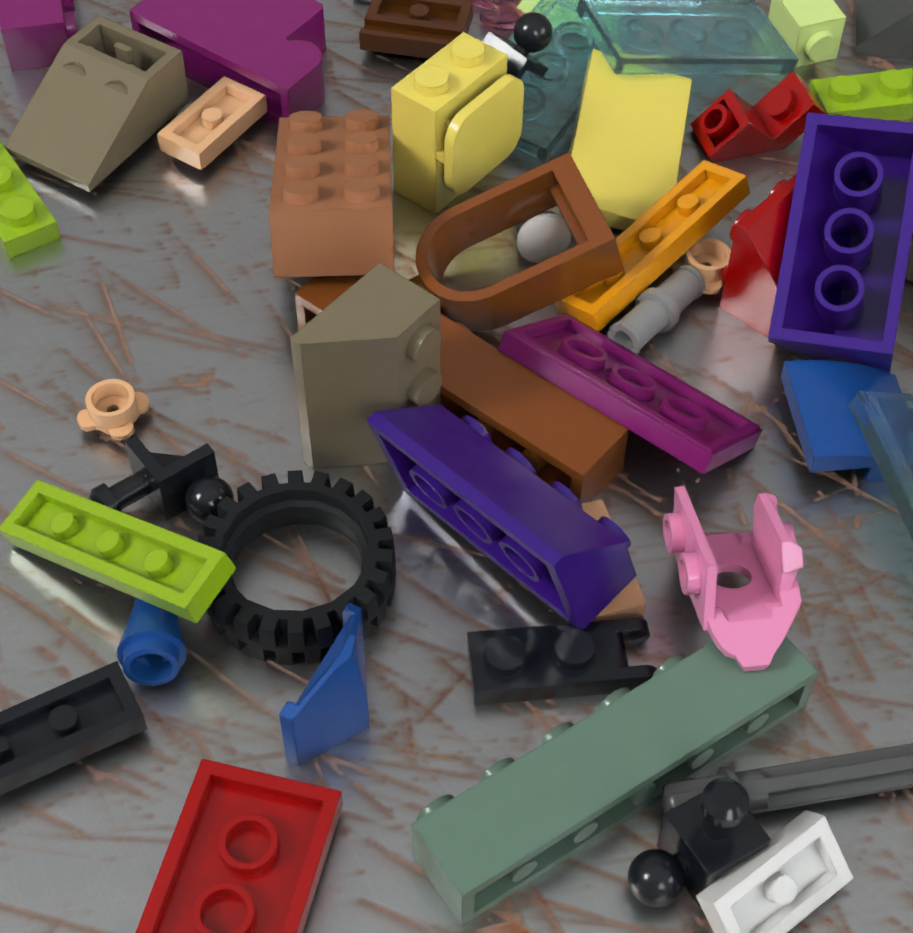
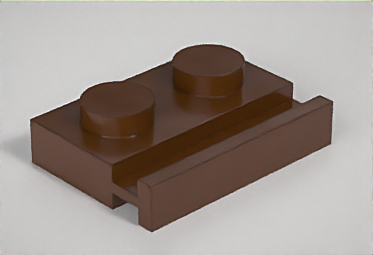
M371 0L364 19L365 26L359 32L360 49L429 59L463 32L468 34L473 19V1Z

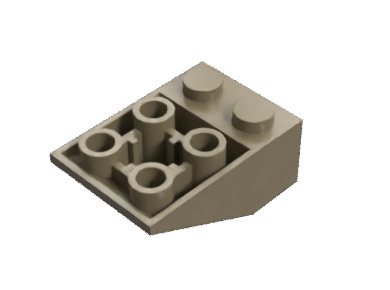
M97 15L63 44L8 139L5 148L15 158L85 191H92L190 102L182 50Z

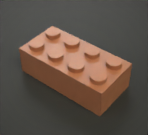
M357 109L347 112L345 116L322 117L320 113L315 111H298L292 113L289 117L279 118L269 205L274 278L366 275L379 263L395 271L389 115H378L377 112L372 110Z

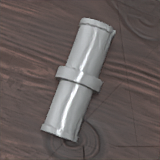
M690 265L678 266L674 273L657 288H647L636 298L635 307L620 321L615 322L610 327L607 334L608 338L638 354L640 349L658 333L670 331L679 322L680 313L703 294L702 292L705 290L706 285L701 273Z

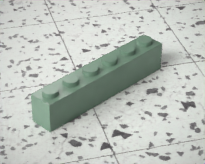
M710 637L706 646L686 657L684 654H677L667 659L657 668L651 679L630 691L629 688L624 687L614 691L599 704L595 713L573 725L571 722H565L556 726L541 739L537 748L516 761L513 758H505L496 762L482 774L478 784L455 798L448 794L433 800L419 813L417 820L411 824L412 856L462 927L662 799V787L665 784L695 778L806 707L818 670L785 637L775 652L770 665L765 670L743 672L736 660L724 656Z

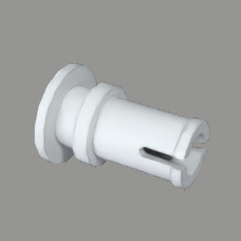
M552 208L516 225V246L521 256L530 262L540 263L562 253L571 242V232L564 218L557 215L556 211Z

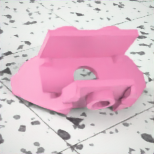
M685 486L675 487L673 513L664 514L663 535L668 554H674L678 564L682 592L684 595H690L703 631L708 630L715 646L724 656L735 659L743 672L765 670L785 639L802 602L796 575L798 569L803 568L802 547L796 543L793 526L790 522L782 523L777 512L778 503L776 496L762 493L757 495L753 506V531L704 532ZM723 572L738 573L748 578L750 583L741 588H725L717 585V574Z

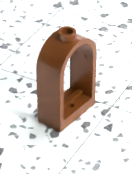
M568 152L461 202L438 215L424 230L418 242L416 267L419 275L409 279V281L440 299V314L454 322L464 324L471 331H488L508 325L622 272L624 267L616 239L571 154ZM555 206L558 207L577 246L484 289L458 291L442 285L443 275L447 266L460 252Z

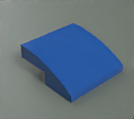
M830 360L784 361L780 377L809 473L861 468L866 482L913 479V422L896 375L878 368L850 362Z

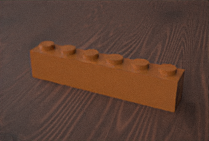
M364 275L313 277L294 293L298 331ZM440 314V331L442 332L440 344V374L442 376L440 404L459 419H462L465 415L474 418L488 432L492 443L504 452L509 447L520 452L531 463L536 471V476L548 485L558 481L566 486L578 498L581 504L591 502L623 469L629 429L498 351V348L473 334L464 324L454 322Z

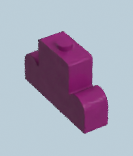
M143 0L129 10L133 30L182 50L186 78L209 89L225 76L265 94L267 112L263 117L278 125L279 118L289 117L292 113L298 111H316L324 103L325 86L322 53L326 50L324 9L323 4L315 0Z

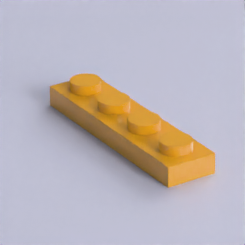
M703 160L616 238L624 271L555 302L557 313L561 315L567 313L599 332L750 194L747 175Z

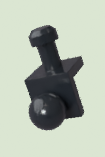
M528 12L516 21L513 29L516 44L491 31H488L482 41L508 55L507 74L521 79L527 70L544 77L549 69L529 54L542 51L549 45L552 39V25L549 19L541 13Z
M136 435L125 441L133 474L110 487L102 483L91 489L89 500L120 512L127 506L147 496L167 521L188 510L190 515L201 523H205L209 514L218 517L217 504L226 496L234 500V494L230 485L222 478H219L215 453L208 443L185 456L149 452Z
M717 778L709 782L702 793L666 812L656 845L658 849H649L641 852L630 864L628 884L632 894L645 905L662 907L675 901L682 892L683 886H685L697 905L700 906L696 895L716 881L721 873L769 846L770 837L748 809L749 795L746 789L733 779Z

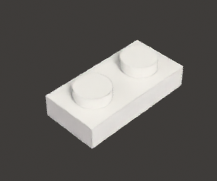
M805 810L770 837L769 846L733 866L696 895L714 933H787L853 879L824 815Z

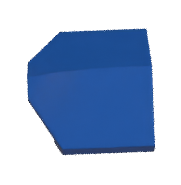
M348 603L342 612L343 628L296 703L287 701L279 714L286 762L297 767L304 765L370 727L362 608L352 603Z

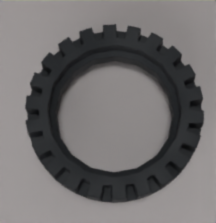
M302 470L288 471V483L284 484L278 483L275 473L261 477L262 490L257 491L250 482H247L237 488L238 503L228 496L217 504L218 517L209 514L203 524L204 536H199L198 542L225 552L234 564L243 548L265 532L291 524L320 525L344 534L357 546L362 558L361 574L352 587L332 602L304 611L273 610L247 600L237 590L231 575L206 611L210 615L213 626L219 634L226 633L229 644L239 651L248 644L251 657L265 662L270 651H274L278 664L293 665L295 653L304 652L306 665L320 663L321 649L327 647L330 649L343 628L342 612L348 603L362 608L364 641L369 637L370 624L378 628L385 618L386 606H391L394 596L396 578V557L391 527H388L387 517L379 506L374 509L373 498L364 490L355 495L353 483L341 477L334 487L331 488L329 474L315 471L311 483L304 482Z

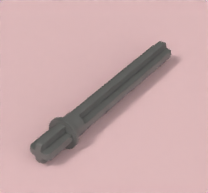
M913 743L734 772L729 765L721 766L718 769L717 775L665 784L662 787L661 795L663 812L665 814L702 793L705 786L717 778L733 779L746 789L749 795L748 809L752 814L913 787Z

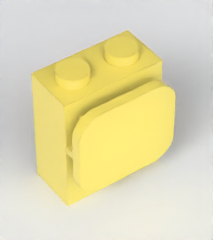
M463 32L391 87L395 192L436 215L460 194L471 189L513 152L522 132L524 84L519 78L507 74V54Z

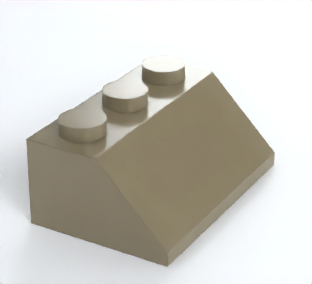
M381 263L377 264L290 337L304 463L312 469L388 464L389 462L366 420L375 411L440 404V387L442 383V376L440 374V344L442 340V332L440 331V299Z

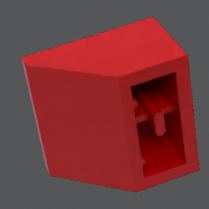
M797 174L788 181L785 179L779 181L771 190L767 199L753 210H744L735 220L729 235L730 240L733 241L730 258L721 276L722 281L725 283L720 308L767 338Z

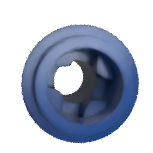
M136 597L116 652L117 659L122 665L123 672L127 678L141 685H162L170 682L177 676L179 668L182 667L187 658L178 615Z

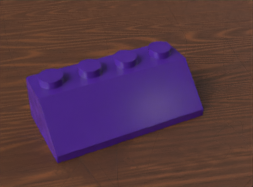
M807 112L768 342L811 360L850 362L878 368L890 373L913 233L912 122Z
M441 404L375 411L366 420L404 491L575 628L584 630L637 576L628 551L631 542L616 523L604 516L598 521L582 510L583 507L580 501L566 486L558 481L548 485L536 476L535 469L520 452L511 447L504 452L494 445L488 432L471 416L465 415L462 419H459Z

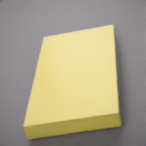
M593 49L587 64L569 153L608 226L625 231L677 184L692 79Z

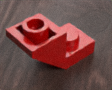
M792 71L754 106H751L729 88L690 125L709 159L714 162H721L785 149L804 133L807 112L826 113L805 80Z

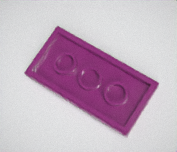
M567 313L504 332L498 347V351L702 474L753 449L763 430L758 424Z

